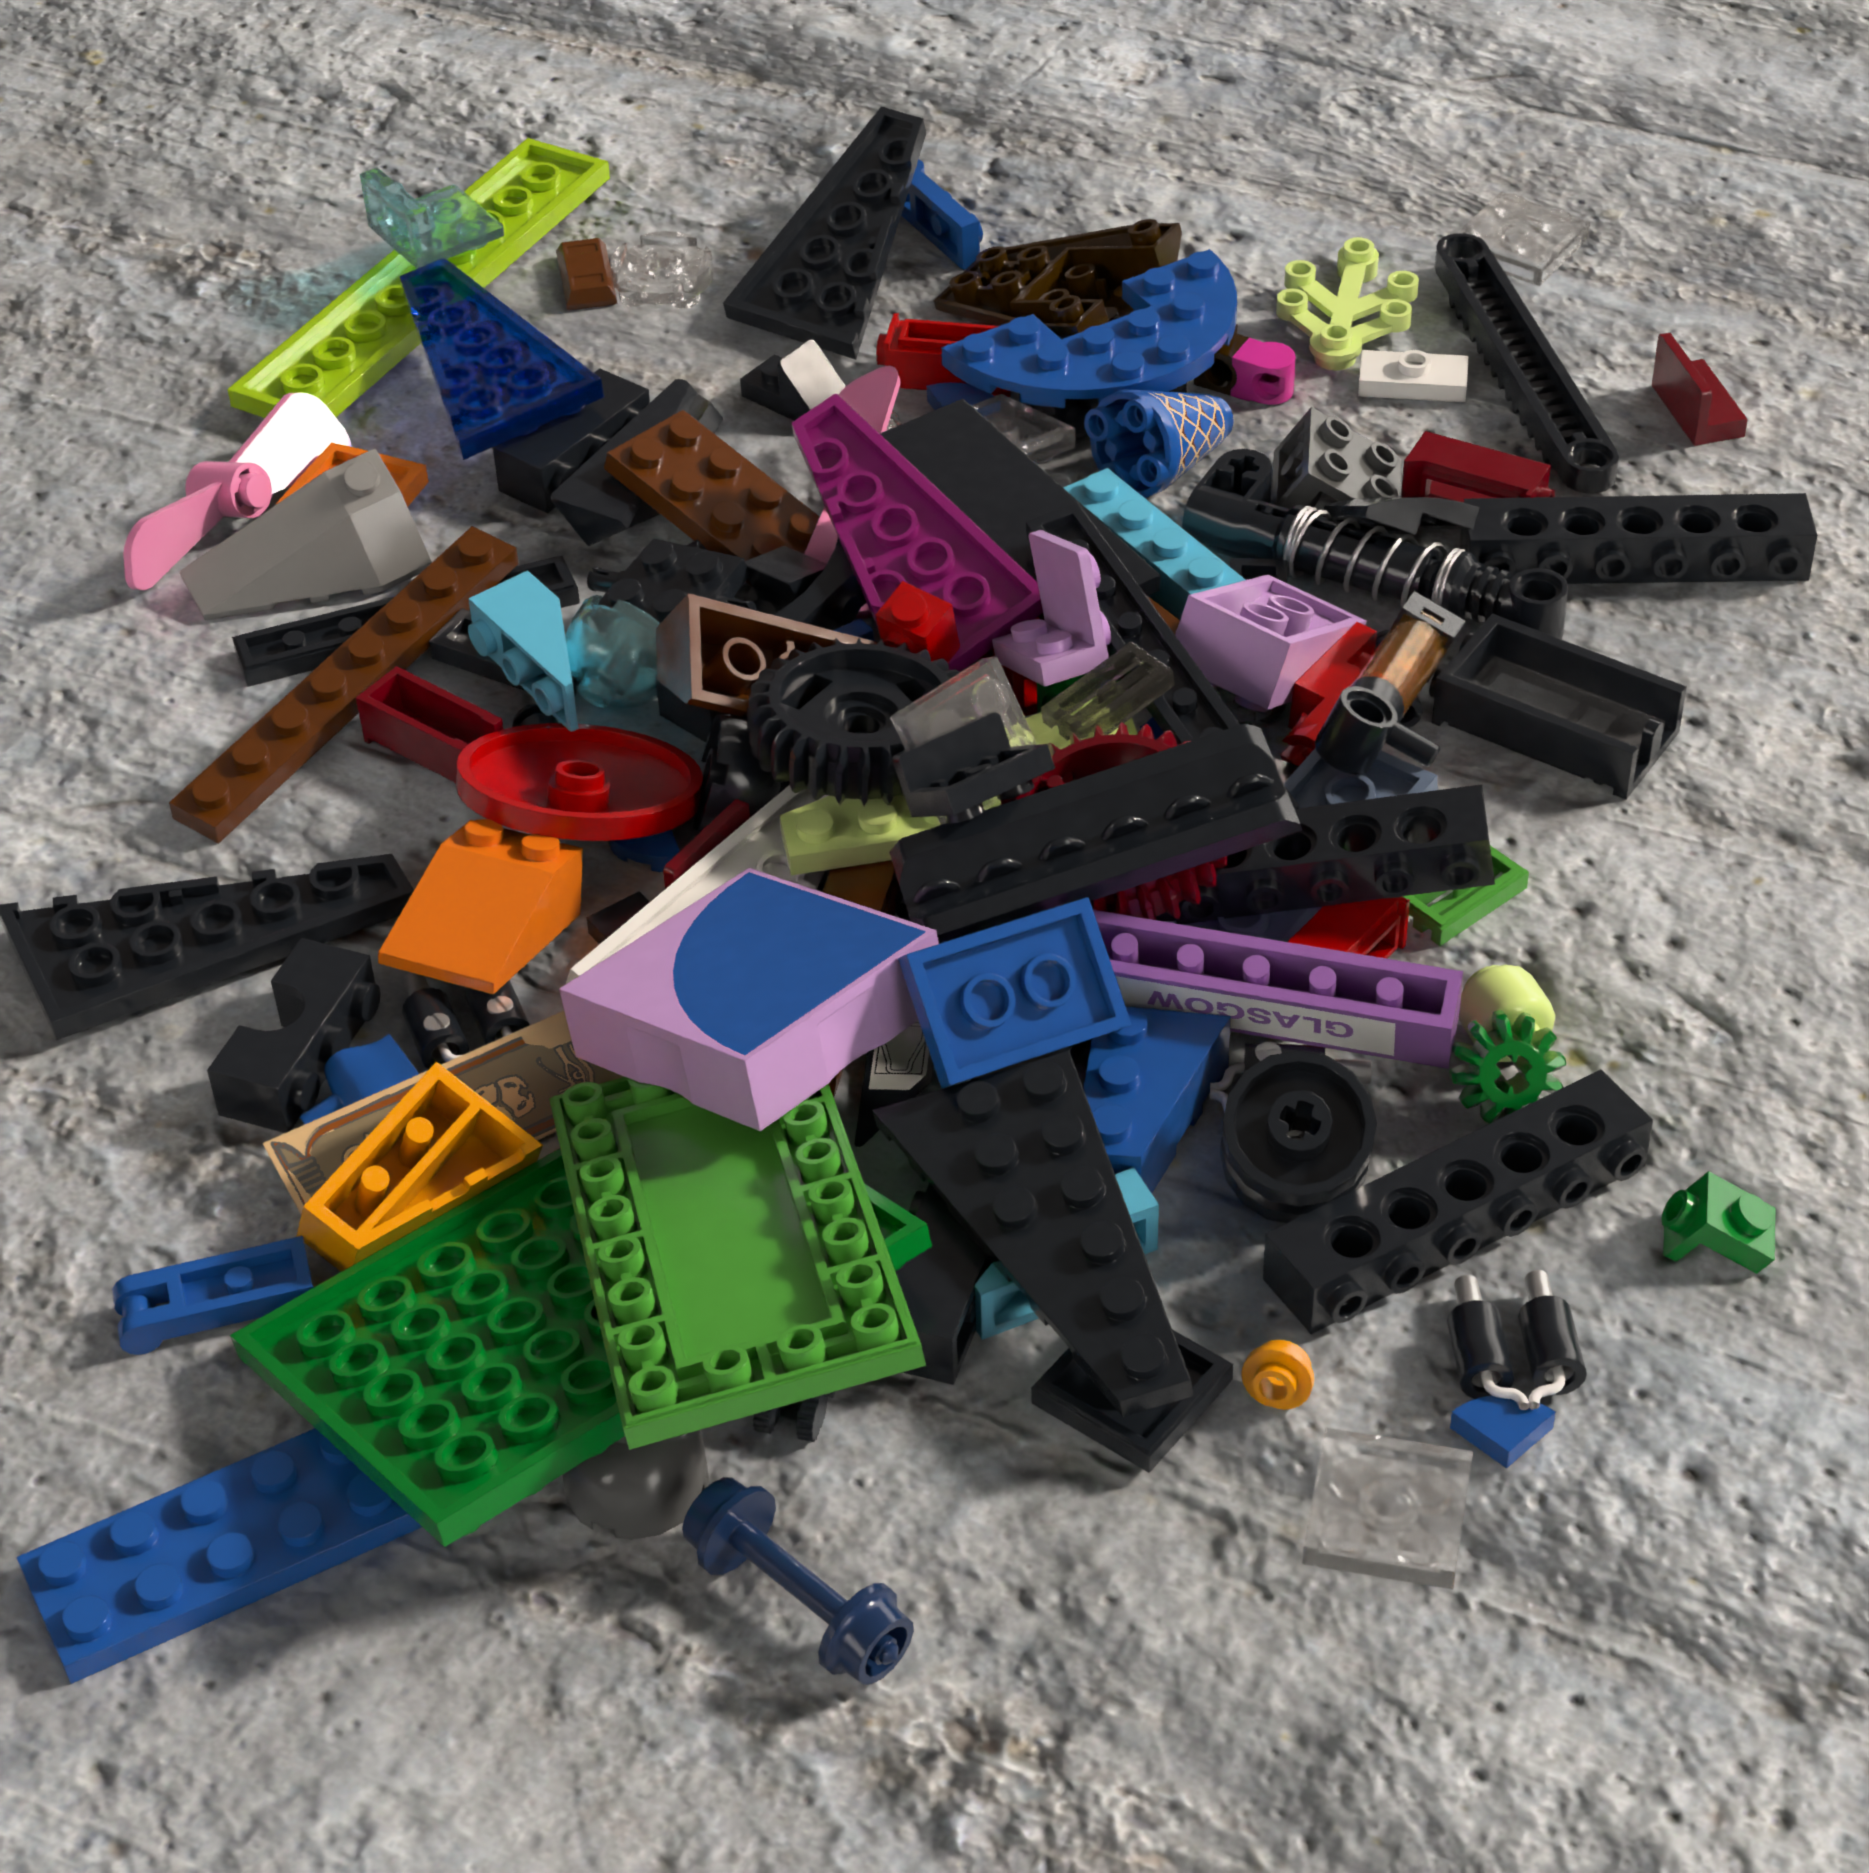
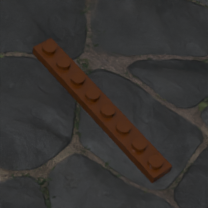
M471 526L169 802L172 818L219 844L359 713L356 697L394 667L398 666L406 670L430 647L429 640L461 608L470 610L468 598L496 586L519 564L517 548Z

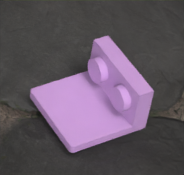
M1043 530L1029 533L1045 620L1035 619L1017 623L1011 627V634L992 639L996 662L1044 687L1110 666L1107 645L1111 642V631L1105 615L1099 608L1096 588L1100 586L1101 577L1095 558L1086 548Z

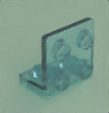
M378 167L360 174L368 226L417 270L437 266L445 259L468 250L482 248L488 242L504 236L503 224L456 185H449L414 199L399 182H394Z

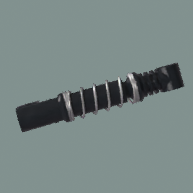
M1236 449L1220 456L1194 488L1185 506L1182 529L1197 541L1253 558L1287 560V576L1297 578L1304 572L1315 575L1317 585L1323 583L1325 579L1343 583L1345 593L1350 592L1353 587L1371 591L1374 601L1380 599L1382 595L1401 600V607L1404 606L1415 591L1460 618H1472L1474 622L1483 623L1491 614H1495L1556 638L1562 639L1569 586L1566 579L1560 574L1548 569L1534 568L1523 570L1513 576V573L1508 570L1499 571L1494 566L1486 568L1485 564L1477 561L1474 553L1467 552L1465 549L1454 548L1447 554L1442 543L1434 542L1427 548L1419 546L1412 534H1405L1399 539H1395L1389 536L1383 526H1376L1372 530L1366 531L1361 529L1357 520L1348 518L1341 523L1335 522L1327 510L1318 511L1316 507L1296 505L1289 509L1271 504V461L1265 454L1256 450ZM1347 523H1349V524H1354L1355 527H1352V526H1349V525H1346V524H1347ZM1375 532H1382L1384 535H1380ZM1433 548H1439L1442 551V561L1439 560L1438 551Z

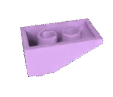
M1264 575L1188 595L1175 636L1212 687L1219 686L1236 694L1234 700L1245 708L1266 712L1268 709L1292 702L1294 683L1356 622L1366 625L1367 621L1275 577Z

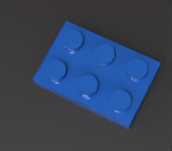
M1089 897L924 948L898 958L941 1088L1132 1025Z

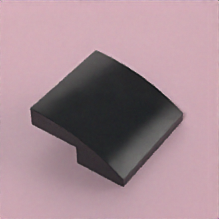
M1374 497L1339 501L1325 505L1323 510H1327L1333 521L1339 523L1348 518L1357 520L1361 529L1370 531L1376 526H1383L1388 534H1416L1419 526L1426 529L1473 530L1480 507L1440 498ZM1349 523L1346 524V525L1355 527L1354 524H1349Z

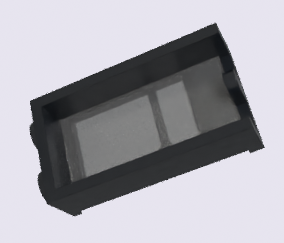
M1491 614L1476 633L1469 632L1465 636L1458 653L1448 665L1443 663L1437 668L1430 683L1429 695L1434 698L1432 724L1440 726L1444 721L1448 722V725L1578 777L1584 779L1588 777L1593 779V782L1596 784L1613 787V795L1627 800L1680 732L1687 686Z

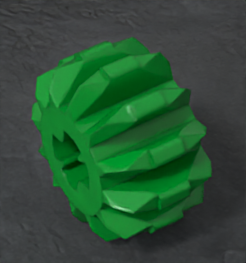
M1502 1010L1494 1011L1491 1019L1493 1030L1487 1032L1480 1023L1473 1020L1468 1024L1467 1028L1477 1040L1472 1046L1464 1042H1455L1453 1044L1452 1052L1455 1056L1468 1063L1450 1069L1449 1078L1454 1084L1466 1085L1458 1097L1460 1102L1467 1109L1481 1104L1480 1116L1487 1123L1494 1122L1503 1109L1505 1115L1521 1109L1522 1106L1541 1099L1539 1095L1542 1091L1553 1093L1563 1088V1084L1558 1079L1547 1074L1566 1066V1058L1561 1052L1548 1051L1553 1046L1557 1037L1548 1027L1534 1032L1535 1019L1528 1013H1521L1511 1027L1507 1015ZM1506 1056L1513 1061L1515 1068L1518 1070L1517 1074L1508 1080L1501 1074L1499 1067L1496 1065L1500 1059Z

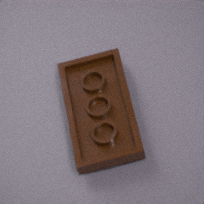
M685 410L679 411L607 452L604 469L692 540L698 539L709 551L742 557L745 561L782 546L804 554L820 518L819 515ZM748 579V580L746 581V583L749 584V585L752 587V585H751V583H750V581H749V579Z

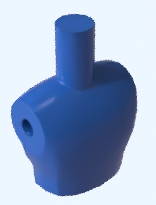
M390 1034L370 1044L342 1049L331 1056L324 1067L325 1077L332 1095L301 1115L300 1119L305 1125L412 1078L419 1073Z

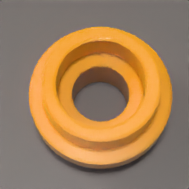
M1271 1340L1252 1350L1247 1356L1241 1371L1243 1385L1256 1401L1265 1406L1281 1410L1293 1409L1302 1405L1309 1398L1314 1386V1373L1310 1358L1301 1347L1286 1340Z

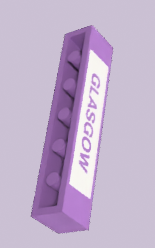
M1093 910L1126 1007L1231 1016V1032L1449 1069L1460 1014L1463 971Z

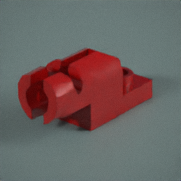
M1356 622L1294 683L1288 728L1292 730L1282 740L1289 745L1280 754L1281 760L1300 766L1315 749L1316 737L1341 692L1357 679L1364 676H1374L1372 672L1378 664V659L1373 656L1377 636L1376 630Z

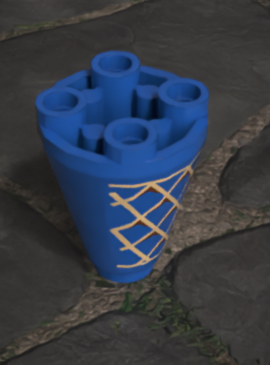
M1130 389L1119 390L1103 398L1097 408L1088 411L1084 421L1085 430L1090 437L1092 456L1098 470L1110 469L1145 499L1167 489L1217 448L1231 433L1234 423L1230 406L1224 399L1217 396Z

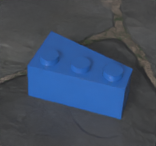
M1126 1007L1131 1026L1092 1039L1083 1089L1115 1174L1134 1167L1150 1192L1153 1193L1175 1158L1177 1144L1189 1125L1195 1126L1203 1113V1103L1210 1093V1083L1220 1082L1229 1067L1231 1016Z

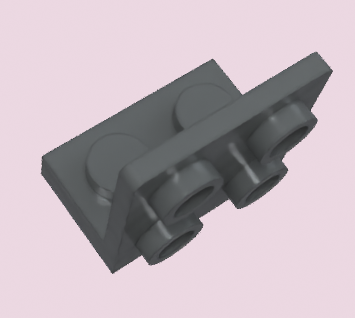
M1310 407L1274 450L1271 504L1289 509L1296 505L1315 507L1322 492L1338 501L1356 498L1401 497L1400 457L1386 444L1367 439L1351 430L1340 418L1327 416L1313 407Z

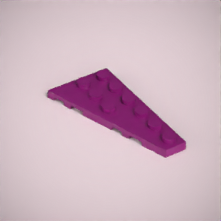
M837 393L791 423L795 440L876 625L875 614L902 581L953 605L960 649L949 661L948 666L949 670L956 669L960 672L993 649L992 639L1011 634V627L1027 620H1034L1043 613L1037 581Z

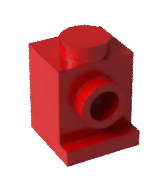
M904 581L899 584L875 614L880 638H883L886 646L897 648L906 643L912 653H918L926 649L930 654L931 661L943 658L947 663L960 649L953 605Z

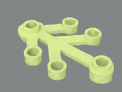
M1362 237L1348 239L1338 251L1337 274L1341 278V283L1337 296L1315 280L1316 267L1311 262L1295 260L1285 266L1284 286L1287 289L1277 294L1276 315L1282 320L1292 322L1310 337V352L1314 355L1315 363L1324 369L1338 371L1350 368L1354 365L1356 357L1360 355L1362 344L1391 332L1406 331L1411 326L1412 306L1409 302L1414 301L1418 296L1419 278L1416 274L1410 271H1395L1388 276L1386 288L1359 298L1362 284L1373 280L1378 274L1379 253L1374 248V243L1369 239ZM1308 301L1331 318L1330 324H1326L1307 310ZM1380 311L1379 318L1352 327L1353 321Z

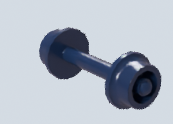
M723 1477L706 1487L691 1504L682 1526L683 1537L697 1549L698 1564L710 1575H724L738 1568L748 1559L825 1621L829 1626L822 1637L818 1657L819 1664L832 1675L847 1673L863 1685H870L883 1679L894 1669L911 1643L914 1626L913 1622L897 1608V1594L884 1583H873L859 1590L849 1600H846L767 1536L773 1523L776 1504L775 1497L762 1486H750L747 1488L732 1477Z

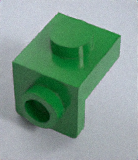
M1708 1171L1686 1190L1675 1192L1667 1201L1661 1217V1222L1664 1226L1663 1255L1677 1262L1701 1243L1758 1274L1775 1260L1776 1208L1764 1202L1758 1196L1748 1193Z

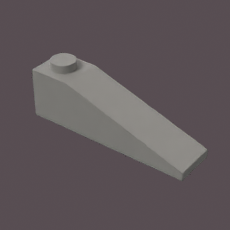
M376 448L323 472L187 565L179 573L204 620L272 610L277 603L310 598L311 603L330 600L329 595L356 590H362L363 595L383 592L419 575L432 561L400 489Z

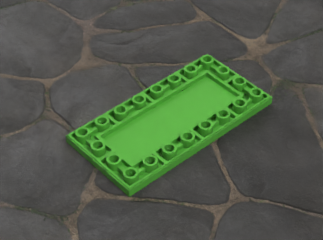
M627 1077L600 1084L594 1082L578 1083L568 1088L564 1094L549 1098L621 1422L629 1450L926 1366L921 1342L829 1084L762 1131L696 1106L682 1095L670 1089L640 1083Z

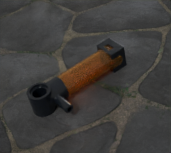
M1414 591L1402 607L1389 632L1351 685L1341 692L1314 744L1321 758L1332 767L1344 773L1364 774L1370 770L1386 743L1421 765L1430 767L1439 754L1440 747L1399 722L1424 685L1429 683L1435 671L1441 665L1463 627L1465 620Z

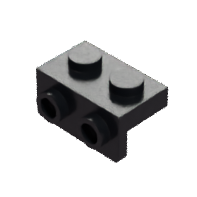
M997 712L986 713L893 756L892 760L911 817L945 816L948 824L966 821L982 814L985 811L982 802L997 796L998 800H1006L1033 790L1035 788L1032 781L1033 778L1055 769L1047 744L1010 746L1001 716Z

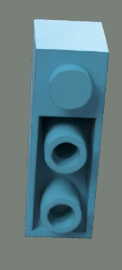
M528 570L468 598L472 624L468 626V633L477 652L484 657L488 655L502 668L505 676L513 685H521L534 697L538 707L545 715H553L570 732L578 729L560 599Z

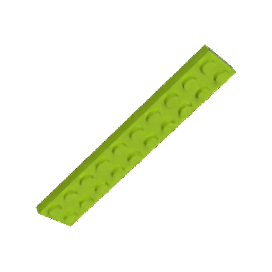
M527 138L227 390L231 407L265 418L284 395L288 393H307L320 399L332 414L337 417L610 179L608 161Z

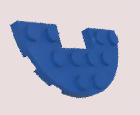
M1212 250L1196 252L1187 258L1159 268L1149 269L1143 274L1122 281V299L1135 310L1129 315L1099 326L1089 327L1083 332L1064 339H1060L1034 314L1018 317L1007 324L979 334H971L963 340L941 347L942 366L956 377L991 394L999 387L1021 393V403L1065 408L1066 399L1098 398V404H1100L1103 398L1123 389L1168 392L1186 384L1214 364V354L1223 345L1229 346L1237 322V290L1228 268Z

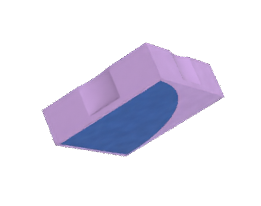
M748 868L559 988L576 1057L634 1081L670 1089L682 1095L696 1106L762 1131L829 1084L852 1061L884 1045L918 1021L898 958L939 943L937 932L934 929Z

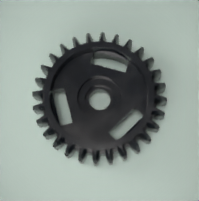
M860 637L856 644H842L835 638L832 645L828 647H821L813 642L807 653L793 649L788 655V660L782 658L774 659L771 669L765 668L759 673L758 681L751 685L749 708H747V732H749L751 755L759 759L760 769L765 772L772 771V777L775 782L783 783L790 781V787L794 793L809 789L816 801L824 795L834 796L839 805L845 799H860L863 806L866 805L868 799H882L887 805H890L894 796H904L892 761L893 756L975 719V699L971 695V686L963 682L961 672L956 669L949 670L948 663L943 658L931 661L930 654L926 649L918 653H912L906 643L897 648L886 646L883 638L878 644H863Z

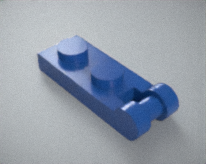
M918 159L901 216L962 270H966L976 261V256L980 253V242L983 239L981 224L974 214L968 212L952 198L949 192L944 191L925 174L924 163Z
M303 1236L121 1278L112 1288L114 1309L119 1315L123 1316L118 1323L120 1347L129 1354H147L158 1348L163 1340L261 1318L314 1288ZM170 1301L169 1304L156 1306V1304Z

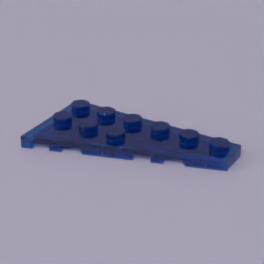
M446 258L439 259L399 276L403 295L463 460L514 437L533 433L539 426L563 415L577 413L586 405L605 397L602 380L599 376Z

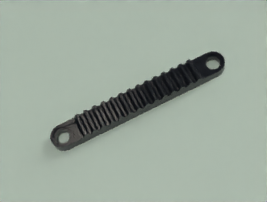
M1455 233L1444 236L1436 245L1435 271L1449 294V305L1451 308H1456L1457 319H1462L1463 329L1465 331L1469 330L1471 342H1476L1478 354L1483 353L1484 364L1486 366L1490 365L1492 377H1498L1499 389H1505V398L1507 401H1512L1513 412L1520 414L1521 425H1527L1528 437L1534 438L1536 450H1542L1543 462H1550L1561 481L1568 488L1576 492L1592 494L1607 491L1614 485L1617 476L1619 461L1617 449L1489 246L1482 238L1471 234ZM1580 464L1597 465L1599 468L1583 467Z

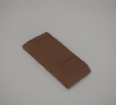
M600 238L561 242L556 250L567 310L618 304L606 244Z

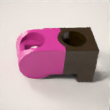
M1236 324L1229 346L1223 345L1214 354V364L1194 378V385L1245 401L1250 402L1251 400L1267 405L1284 403L1292 398L1294 393L1295 352L1283 343L1261 342L1237 334L1238 324Z

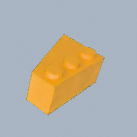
M435 1062L303 1206L296 1237L303 1236L306 1245L342 1272L536 1162L543 1144L438 1062Z

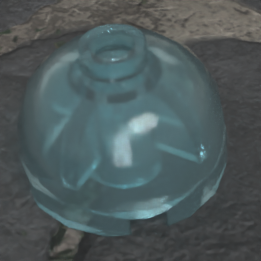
M593 595L584 600L573 617L565 637L571 676L579 685L577 687L579 694L586 701L600 708H606L608 705L618 708H638L658 698L655 675L657 674L656 628L660 622L650 614L620 599L617 600L613 608L598 605L603 596Z

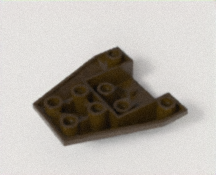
M1145 219L1133 225L1005 248L1001 246L991 247L980 252L976 256V261L963 273L953 277L949 282L950 285L933 302L936 310L982 325L1001 326L1015 318L1034 314L1060 339H1064L1083 332L1089 327L1102 325L1135 311L1122 299V281L1143 274L1149 269L1159 268L1178 261L1182 236L1180 223H1158L1155 219Z

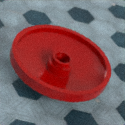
M562 723L511 727L486 734L470 742L463 748L457 759L456 790L464 804L486 819L530 834L582 841H611L646 837L684 824L697 813L701 804L703 775L694 759L667 742L645 734L614 727L578 724V729L572 732Z

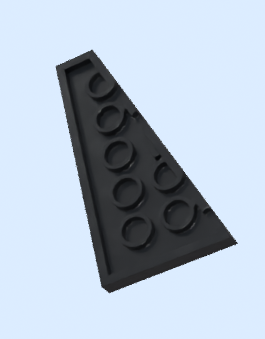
M880 107L725 299L723 306L727 318L802 343L812 339L821 349L851 359H857L926 137L923 118Z

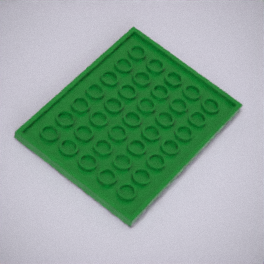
M560 1148L230 1335L238 1357L444 1547L463 1536L473 1533L483 1523L522 1499L538 1493L548 1483L587 1459L601 1454L611 1444L625 1436ZM864 1183L895 1271H897L906 1262L932 1247L927 1223Z

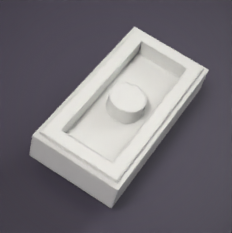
M1362 350L1358 396L1465 402L1468 356L1428 354L1419 350L1405 352Z

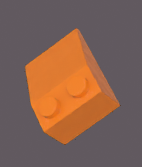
M489 819L469 820L439 846L378 952V964L494 995L581 915L583 848L561 843L555 837L526 834L506 829L501 824Z

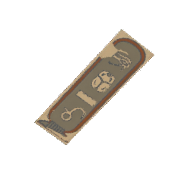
M564 1011L441 1064V1066L536 1140L556 1133L549 1098L564 1094L568 1088L578 1083L594 1082L600 1084L624 1077L575 1056ZM427 1071L262 1143L300 1214L308 1200Z

